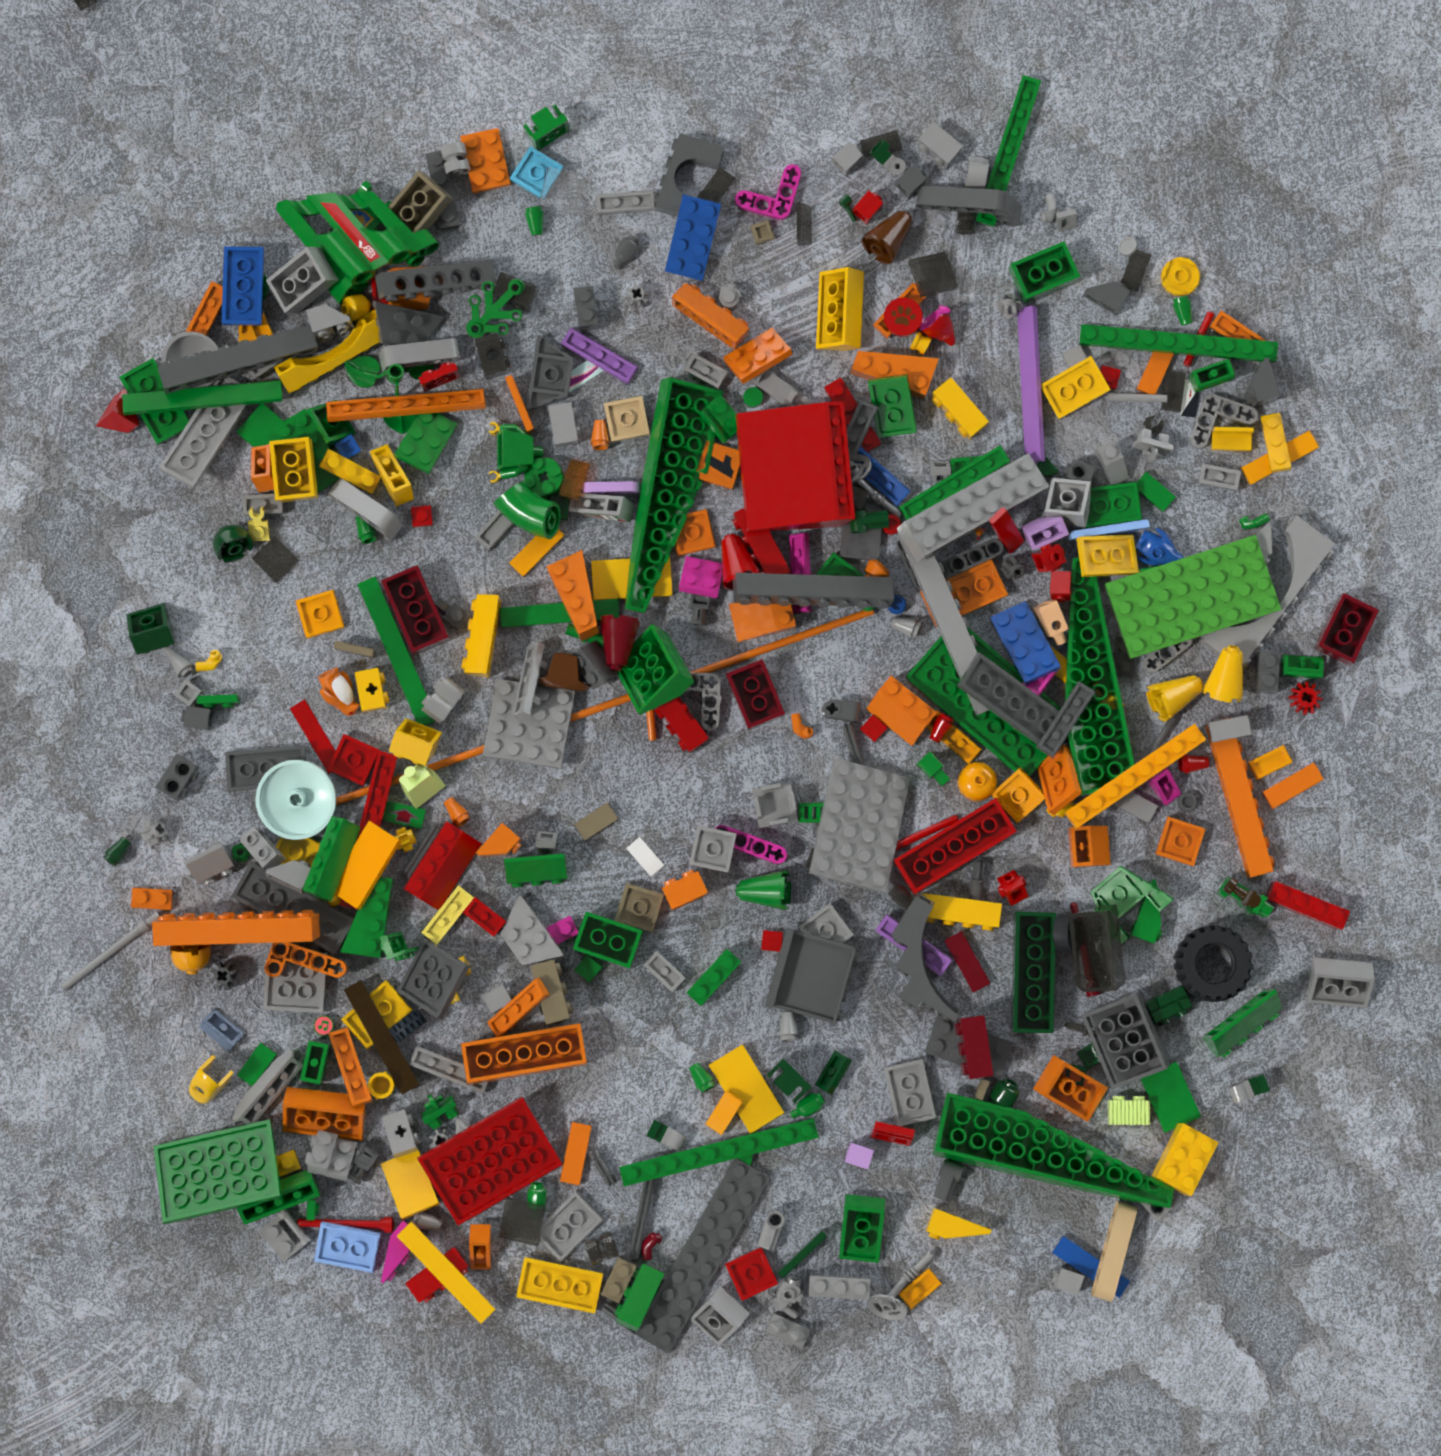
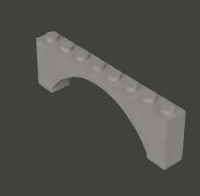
M1299 516L1294 517L1282 533L1286 537L1289 546L1291 569L1287 588L1279 602L1281 610L1268 614L1250 624L1228 627L1206 634L1200 641L1201 644L1217 656L1228 645L1238 646L1239 650L1243 652L1244 669L1252 660L1249 658L1253 652L1257 653L1263 646L1261 642L1265 636L1269 637L1275 630L1273 625L1276 621L1281 622L1287 614L1285 609L1288 605L1292 607L1298 600L1297 593L1300 590L1304 591L1310 584L1308 580L1312 574L1316 575L1320 571L1322 560H1328L1334 552L1332 547L1335 543Z

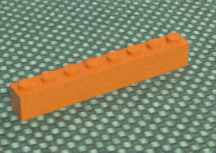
M1206 724L1207 736L1246 876L1251 878L1273 872L1275 863L1272 855L1269 856L1268 853L1269 841L1263 835L1264 823L1262 818L1258 817L1257 810L1259 805L1257 799L1252 796L1253 784L1251 779L1247 778V762L1242 760V744L1240 740L1237 741V738L1212 743L1209 727Z

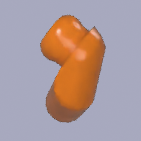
M791 714L793 732L802 739L812 737L813 729L802 724L801 714Z

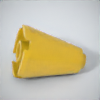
M1228 645V647L1222 649L1204 685L1203 693L1205 695L1208 692L1210 693V698L1232 703V699H1237V702L1242 700L1243 652L1239 650L1238 646Z
M1191 675L1147 686L1149 691L1146 692V696L1152 711H1157L1160 714L1158 718L1165 722L1174 717L1200 695L1204 685L1199 677Z

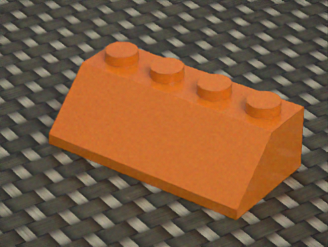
M685 283L673 294L672 306L733 350L737 349L748 335L749 327H747L748 323L746 321L733 317V313L724 306L722 308L719 307L714 298L701 294V290L696 285Z
M287 1087L283 1100V1132L317 1135L318 1130L338 1134L340 1139L362 1141L367 1104L353 1108L349 1095L345 1093Z

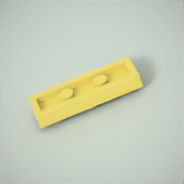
M458 885L421 933L438 945L474 897Z

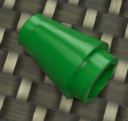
M541 206L525 208L526 213L524 215L531 236L542 235L544 211L541 210Z
M1184 296L1173 299L1174 304L1172 306L1181 326L1192 323V308L1189 297Z
M356 516L358 539L362 544H370L376 541L377 532L375 528Z
M699 1062L689 1068L695 1086L702 1094L715 1086L714 1079Z

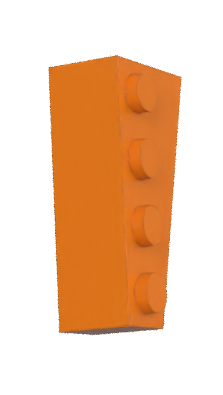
M580 550L546 566L580 640L583 641L598 634L599 630L583 551Z

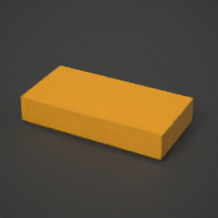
M1282 745L1247 763L1255 779L1258 780L1293 762L1285 746Z
M726 1090L705 1125L723 1135L742 1105L743 1100Z
M927 1268L902 1289L898 1295L912 1310L942 1283Z

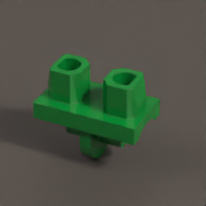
M429 1094L428 1098L430 1101L424 1104L426 1110L420 1113L425 1124L428 1123L433 1130L442 1125L439 1116L443 1113L447 1115L449 1120L458 1116L456 1103L452 1095L443 1099L442 1095L434 1098L432 1094Z

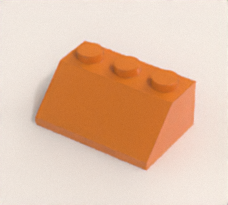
M893 676L888 678L866 708L867 711L876 716L911 746L916 743L937 716L935 710Z

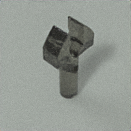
M1156 415L1147 417L1142 423L1145 429L1151 430L1152 434H1160L1163 429L1162 420L1158 423L1157 427L1151 429V422Z

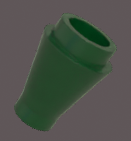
M121 837L104 852L103 858L116 867L118 864H121L131 843L124 837Z

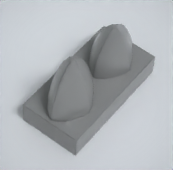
M773 1313L766 1329L767 1333L802 1349L811 1331L809 1328L776 1313Z

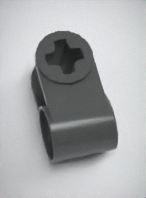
M829 700L822 706V714L828 719L858 723L861 702ZM830 705H833V708L836 709L832 715L829 710H826Z

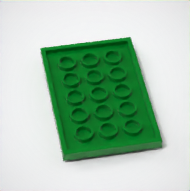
M270 1119L153 1146L163 1224L282 1198L273 1125Z

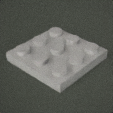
M277 950L280 955L286 952L285 950ZM297 951L296 959L299 962L305 959V952ZM321 956L315 959V966L321 968L324 965V959ZM289 961L283 975L280 977H270L265 972L263 1010L324 1013L326 974ZM272 963L270 971L273 974L278 973L280 969L278 963Z

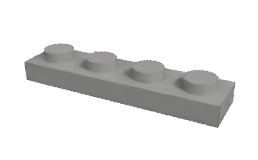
M416 1046L409 1063L413 1067L484 1094L488 1082L467 1085L464 1064Z

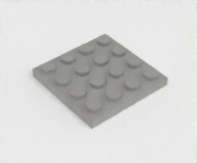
M497 679L483 757L562 769L575 691L536 685L534 695L541 699L539 706L531 708L530 715L518 720L512 717L520 682Z

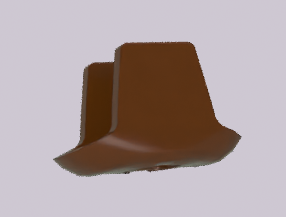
M555 653L547 676L537 679V683L543 687L586 691L591 688L589 684L580 679L577 656H573L574 654Z

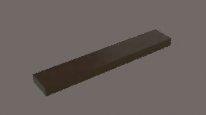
M360 980L345 988L344 992L401 1094L403 1095L419 1086L420 1084L390 1033L363 981Z

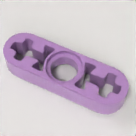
M640 482L583 483V493L632 495L640 494L641 489Z

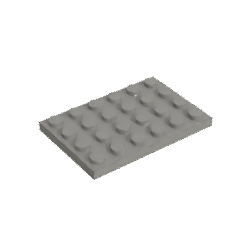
M838 758L833 759L809 874L885 894L887 892L910 778Z

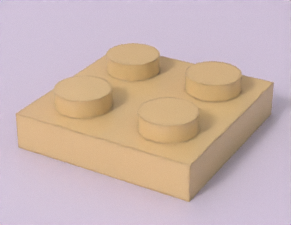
M642 396L604 403L611 443L650 435Z

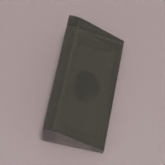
M798 202L796 204L797 244L811 245V207Z

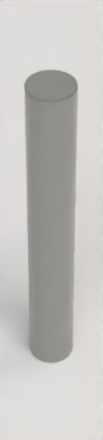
M1108 393V401L1167 403V395Z

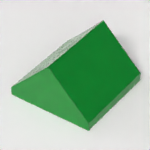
M326 403L307 410L330 449L335 446V443L350 434L353 436L356 433L349 420L328 422Z

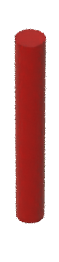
M1207 311L1197 335L1206 334L1214 313ZM1187 355L1183 365L1190 367L1195 356Z

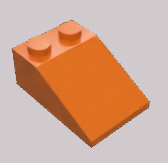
M740 603L729 604L738 643L796 628L791 604L789 606H780L779 604L763 606L756 603L741 605Z
M1055 1055L1052 1056L1033 1090L1087 1122L1108 1089L1105 1085ZM1067 1068L1070 1069L1069 1078L1065 1076ZM1082 1076L1084 1078L1083 1086L1076 1085L1074 1081L1081 1082Z

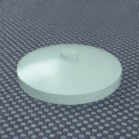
M287 760L272 767L262 777L256 791V808L264 825L274 834L292 840L306 839L323 830L330 821L331 816L334 815L336 791L330 777L316 764L305 760Z

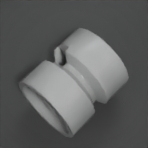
M454 142L440 148L442 159L446 161L444 163L446 176L456 177L471 171L469 160L465 158L467 156L465 143Z

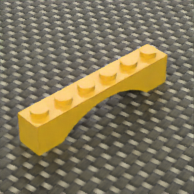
M374 309L361 317L350 335L332 350L313 357H291L275 366L274 369L288 393L299 390L305 384L317 380L319 376L334 370L340 364L351 360L361 352H366L370 347L379 343V328L375 320L377 318L376 310Z

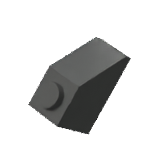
M1113 281L1087 288L1083 297L1117 315L1130 291L1123 283H1115Z

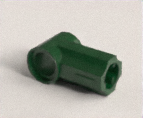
M855 511V519L850 522V532L853 534L889 528L887 511L867 513L866 511Z

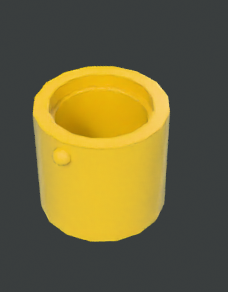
M384 1071L371 1076L368 1081V1089L371 1095L378 1100L379 1098L382 1099L392 1095L396 1089V1083L391 1074Z

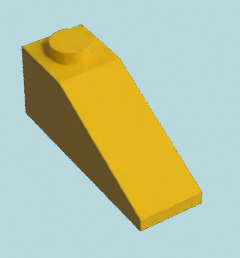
M388 444L369 451L395 506L397 507L414 500L411 484Z
M934 1207L925 1229L929 1232V1237L940 1240L941 1237L946 1239L990 1234L992 1231L989 1228Z

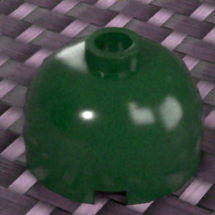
M225 525L215 534L212 545L218 560L223 559L225 563H229L243 558L245 555L242 553L246 552L247 549L250 552L254 543L248 531L239 525Z

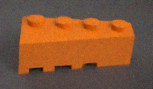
M858 351L850 374L867 380L907 374L911 395L925 399L939 359Z

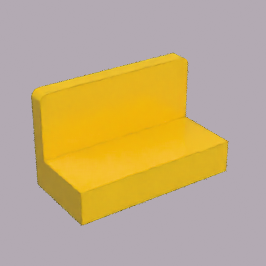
M1214 427L1211 431V451H1251L1254 428Z

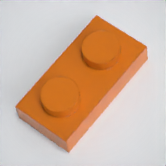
M132 888L131 908L172 910L173 890Z

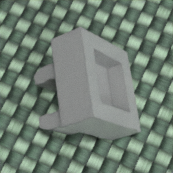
M1066 207V210L1061 212L1057 209L1056 227L1058 232L1077 228L1075 208Z
M930 461V473L934 483H936V478L939 475H942L943 479L947 478V475H951L949 461Z
M538 831L535 847H538L539 854L542 853V848H548L549 855H552L553 850L556 848L558 833Z

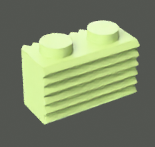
M1113 1096V1100L1107 1101L1109 1125H1150V1101L1145 1100V1096H1133V1100H1125V1096Z

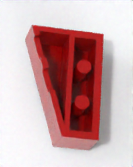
M677 697L656 707L654 711L660 720L663 718L668 723L666 728L672 736L676 734L680 741L677 743L683 752L687 750L690 754L707 742L709 738L687 709L686 704L682 702L680 697Z

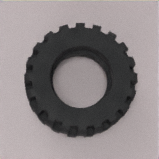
M1214 925L1195 929L1184 937V940L1177 946L1179 948L1175 952V964L1173 966L1177 973L1175 975L1177 981H1180L1184 990L1190 993L1189 995L1202 1001L1219 1002L1233 998L1240 991L1244 990L1247 981H1250L1252 976L1250 972L1253 970V964H1251L1253 956L1252 952H1249L1247 948L1249 945L1241 939L1242 936L1233 932L1230 928ZM1208 945H1218L1224 948L1231 958L1229 975L1217 983L1203 980L1195 968L1196 955L1203 947Z

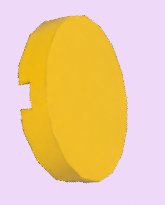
M1177 257L1168 261L1162 269L1161 283L1164 289L1171 295L1187 296L1198 286L1200 272L1197 265L1190 259Z

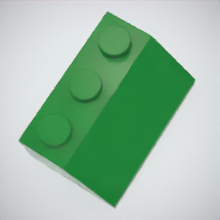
M565 854L504 859L507 884H512V888L524 887V883L540 886L544 885V881H552V884L564 883L563 880L568 879Z

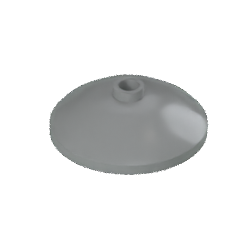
M184 332L176 335L166 344L162 353V363L166 361L176 362L180 361L184 356L194 357L203 351L210 350L213 352L219 349L212 339L202 333ZM214 381L208 382V383H205V384H201V385H197V386H194V387H190V388L208 387V386L211 385Z

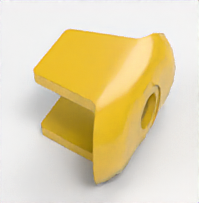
M214 1055L198 1068L189 1085L191 1097L202 1104L210 1103L228 1084L234 1074L231 1070L218 1084L211 1079L205 1072L213 1064L216 1058ZM196 1086L199 1087L200 1089H202V1091L204 1092V1094L201 1093V1092L196 1088Z

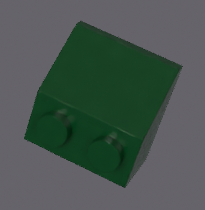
M165 603L126 614L129 638L137 655L175 644L174 632Z

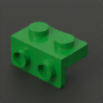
M402 931L380 937V947L386 954L387 960L395 958L397 962L415 956L414 952L419 949V947L407 948Z

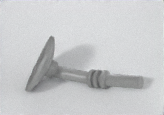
M857 455L854 461L850 460L852 483L855 482L870 497L869 500H873V503L877 502V506L881 505L891 514L899 517L902 512L884 499V495L881 496V493H878L877 490L874 491L862 479L871 470L872 463L870 459L864 455Z
M928 1252L913 1267L910 1266V1270L907 1269L906 1273H902L903 1276L887 1295H874L870 1297V1300H868L869 1309L875 1315L887 1320H901L905 1318L907 1308L904 1303L895 1297L935 1257ZM874 1303H879L883 1310L879 1309Z

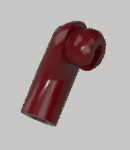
M650 1233L642 1241V1260H652V1248L662 1241L660 1233Z

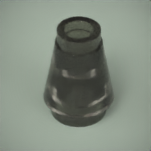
M900 883L896 884L888 893L891 897L890 900L907 910L913 900L906 887Z

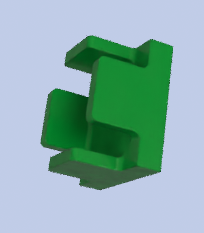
M556 104L552 106V109L557 118H554L548 107H544L531 116V120L535 124L533 126L535 133H532L527 124L523 125L524 132L531 140L533 147L538 151L569 131L568 119L564 113H561Z

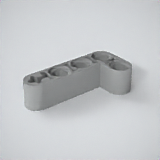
M451 338L387 346L382 348L379 358L383 373L392 364H399L406 368L454 362L460 360L457 339Z
M339 478L327 493L334 501L373 526L389 542L403 527L390 510L342 478Z

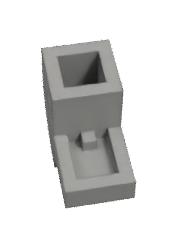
M970 156L964 188L985 189L989 159Z

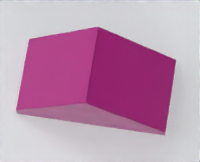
M1165 768L1147 781L1165 806L1181 795L1168 768Z

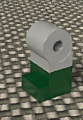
M881 138L869 154L892 174H902L906 168L905 162L891 154L887 150L890 144Z
M1257 1074L1228 1088L1234 1103L1270 1091L1264 1074Z
M655 1119L646 1135L677 1151L681 1150L686 1140L685 1135Z

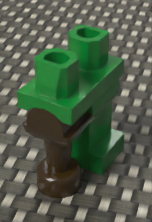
M1227 877L1216 893L1221 898H1226L1227 895L1237 901L1241 908L1246 909L1245 912L1249 915L1257 914L1262 918L1264 916L1268 917L1274 908L1265 902L1268 897L1263 894L1258 895L1256 891H1250L1232 877Z

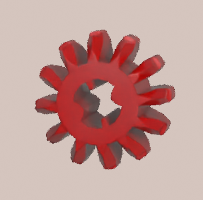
M1308 681L1304 682L1303 686L1301 683H1297V689L1291 688L1290 690L1294 695L1288 696V699L1294 700L1290 707L1296 705L1295 712L1298 713L1302 709L1303 715H1307L1308 711L1311 714L1315 713L1314 708L1319 709L1321 707L1317 702L1323 701L1322 697H1317L1321 690L1314 691L1316 684H1312L1309 688ZM1309 696L1307 701H1302V697Z

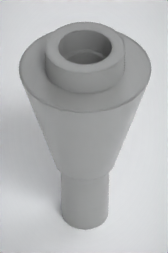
M170 646L163 648L164 653L170 658L178 678H186L193 672L194 665L176 654Z

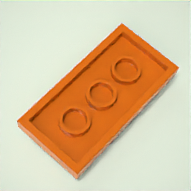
M992 559L946 579L952 585L953 591L951 594L953 599L957 598L961 606V610H959L961 617L1008 596ZM920 591L921 597L927 607V610L933 620L935 627L937 628V625L931 614L928 604L924 598V595L922 591Z

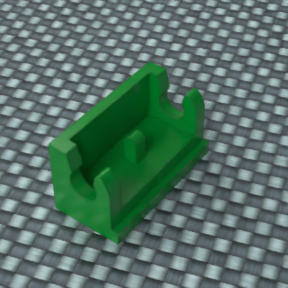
M1281 655L1280 676L1309 679L1323 678L1324 658Z

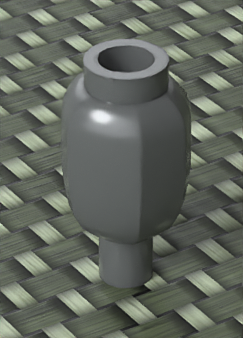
M629 234L628 238L625 237L621 240L615 252L617 259L613 265L615 268L620 270L623 263H628L634 258L639 250V240Z

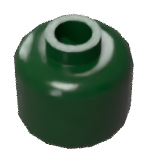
M1005 1078L996 1082L990 1096L994 1101L993 1104L1012 1108L1020 1095V1090L1016 1082Z

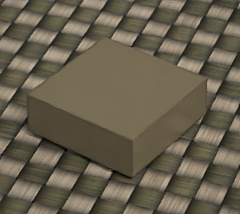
M769 220L750 225L756 245L775 240Z
M980 1079L974 1097L983 1100L990 1082Z

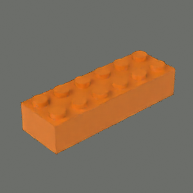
M580 1023L461 1043L467 1085L587 1065Z

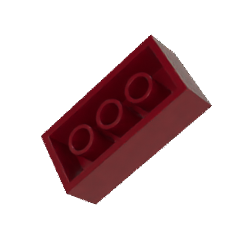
M418 565L381 580L413 655H417L450 640Z

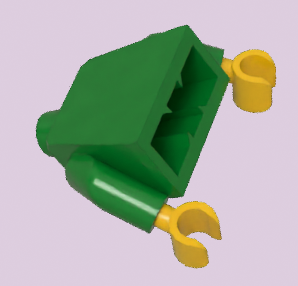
M490 422V426H496L494 431L488 432L493 436L497 435V470H501L499 473L496 471L489 472V475L494 473L497 475L496 479L490 482L498 483L501 478L504 480L517 477L525 472L528 466L533 464V458H542L543 447L533 446V437L528 435L518 425L501 424L498 426L496 422Z

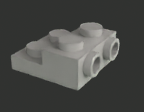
M318 1130L317 1135H313L310 1147H313L312 1152H307L305 1164H308V1172L347 1181L357 1143L339 1139L338 1134Z

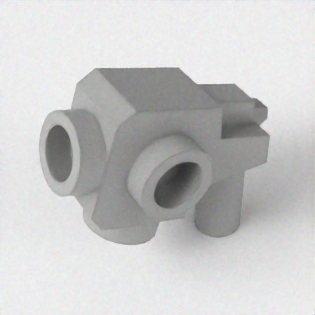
M793 1276L783 1278L776 1291V1298L774 1300V1308L779 1311L783 1310L793 1320L797 1318L799 1313L791 1305L792 1303L795 1304L796 1301L800 1302L804 1293L797 1278Z

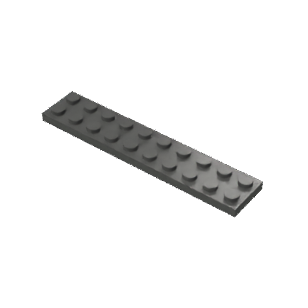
M737 1158L733 1160L652 1300L638 1331L634 1332V1334L669 1354L770 1177Z

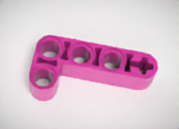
M719 825L715 828L737 833L736 837L743 836L746 839V844L742 847L734 844L733 849L777 865L782 864L787 858V852L782 846L725 825ZM756 843L764 845L765 851L763 853L757 854L754 851L753 847ZM768 846L772 847L770 850L776 853L777 850H780L783 858H779L777 861L772 854H769V858L765 857Z

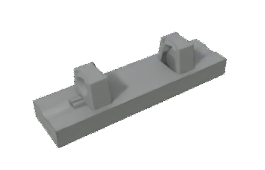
M769 370L764 371L749 381L784 407L813 403V401Z
M539 641L527 646L512 717L518 720L530 715L531 708L537 707L540 704L541 699L535 696L534 692L538 674L547 671L548 663L542 660L545 644Z

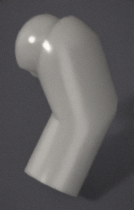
M1047 194L1045 199L1048 209L1047 212L1041 214L1043 223L1053 222L1057 212L1055 195Z

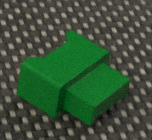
M931 751L916 764L929 779L933 777L941 787L950 780L941 769L944 765Z

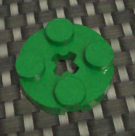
M535 458L533 464L528 466V469L525 471L524 484L538 496L546 498L560 491L564 483V474L560 465L553 459ZM544 473H547L546 476H548L549 479L544 480L542 483L540 476Z

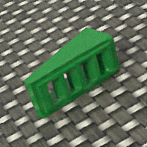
M799 803L798 823H820L821 807H823L824 803ZM805 807H808V819H804ZM813 807H816V819H812Z

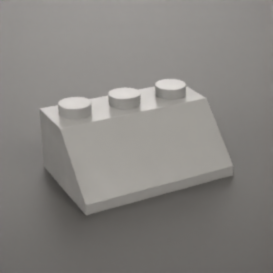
M1313 957L1309 970L1307 1003L1367 1008L1375 981L1373 963Z

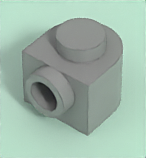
M726 284V287L721 286L719 295L720 306H724L729 310L735 309L739 303L741 290H738L737 286L733 284Z

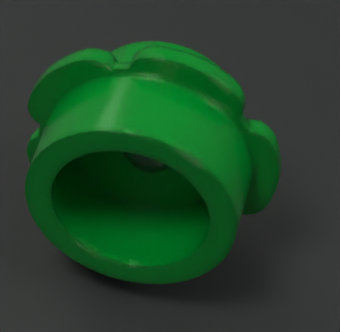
M242 843L234 845L231 850L235 861L246 862L251 855Z

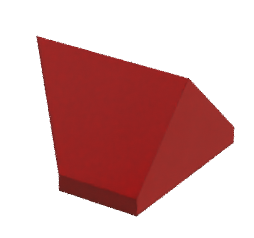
M126 389L121 390L113 397L96 424L97 427L131 433L140 425L136 414L124 415L122 394H127Z

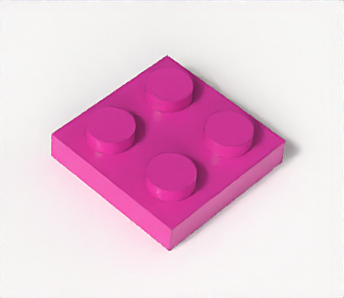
M686 556L678 591L718 598L723 574L722 563Z

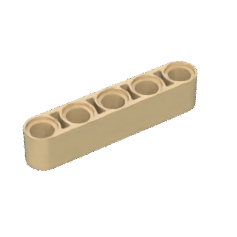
M1117 1201L1114 1206L1092 1287L1091 1296L1109 1302H1112L1114 1299L1137 1214V1206Z

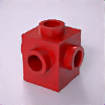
M1049 543L1031 554L1038 572L1056 571L1061 568V564L1067 562L1065 551L1059 544Z
M1015 870L997 878L999 884L997 890L1002 898L1006 897L1011 906L1029 897L1025 888L1027 883L1022 875L1018 876Z

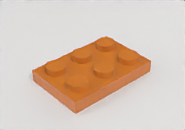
M498 128L460 136L461 142L465 143L467 156L465 158L469 160L471 171L468 174L473 194L511 186Z
M772 327L725 355L723 360L740 382L745 384L793 353L791 348Z
M1063 744L1054 758L1048 756L1037 767L1048 813L1053 815L1082 793L1070 748Z

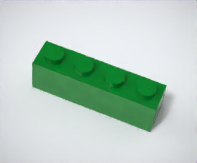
M331 816L302 891L319 899L332 902L361 827L343 818Z
M307 1169L280 1180L282 1198L236 1208L243 1224H249L319 1197V1183L315 1174L309 1173Z

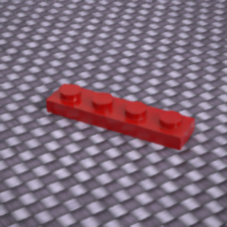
M840 377L825 386L824 390L832 402L844 401L845 420L848 427L858 404ZM871 426L861 445L867 452L882 444Z

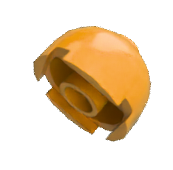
M973 762L961 770L958 775L957 785L960 793L970 801L980 802L988 799L997 787V777L989 765L983 762Z
M210 944L170 946L173 964L176 968L185 971L187 974H197L198 970L203 969L209 963L211 957Z

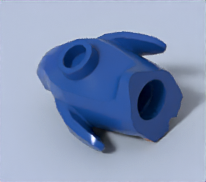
M1158 527L1155 529L1160 535L1145 530L1135 546L1147 557L1138 556V559L1149 565H1164L1184 558L1175 549L1169 535Z

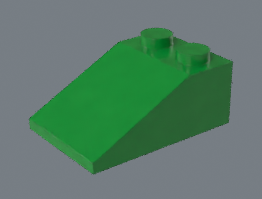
M845 1195L839 1259L879 1263L886 1198Z

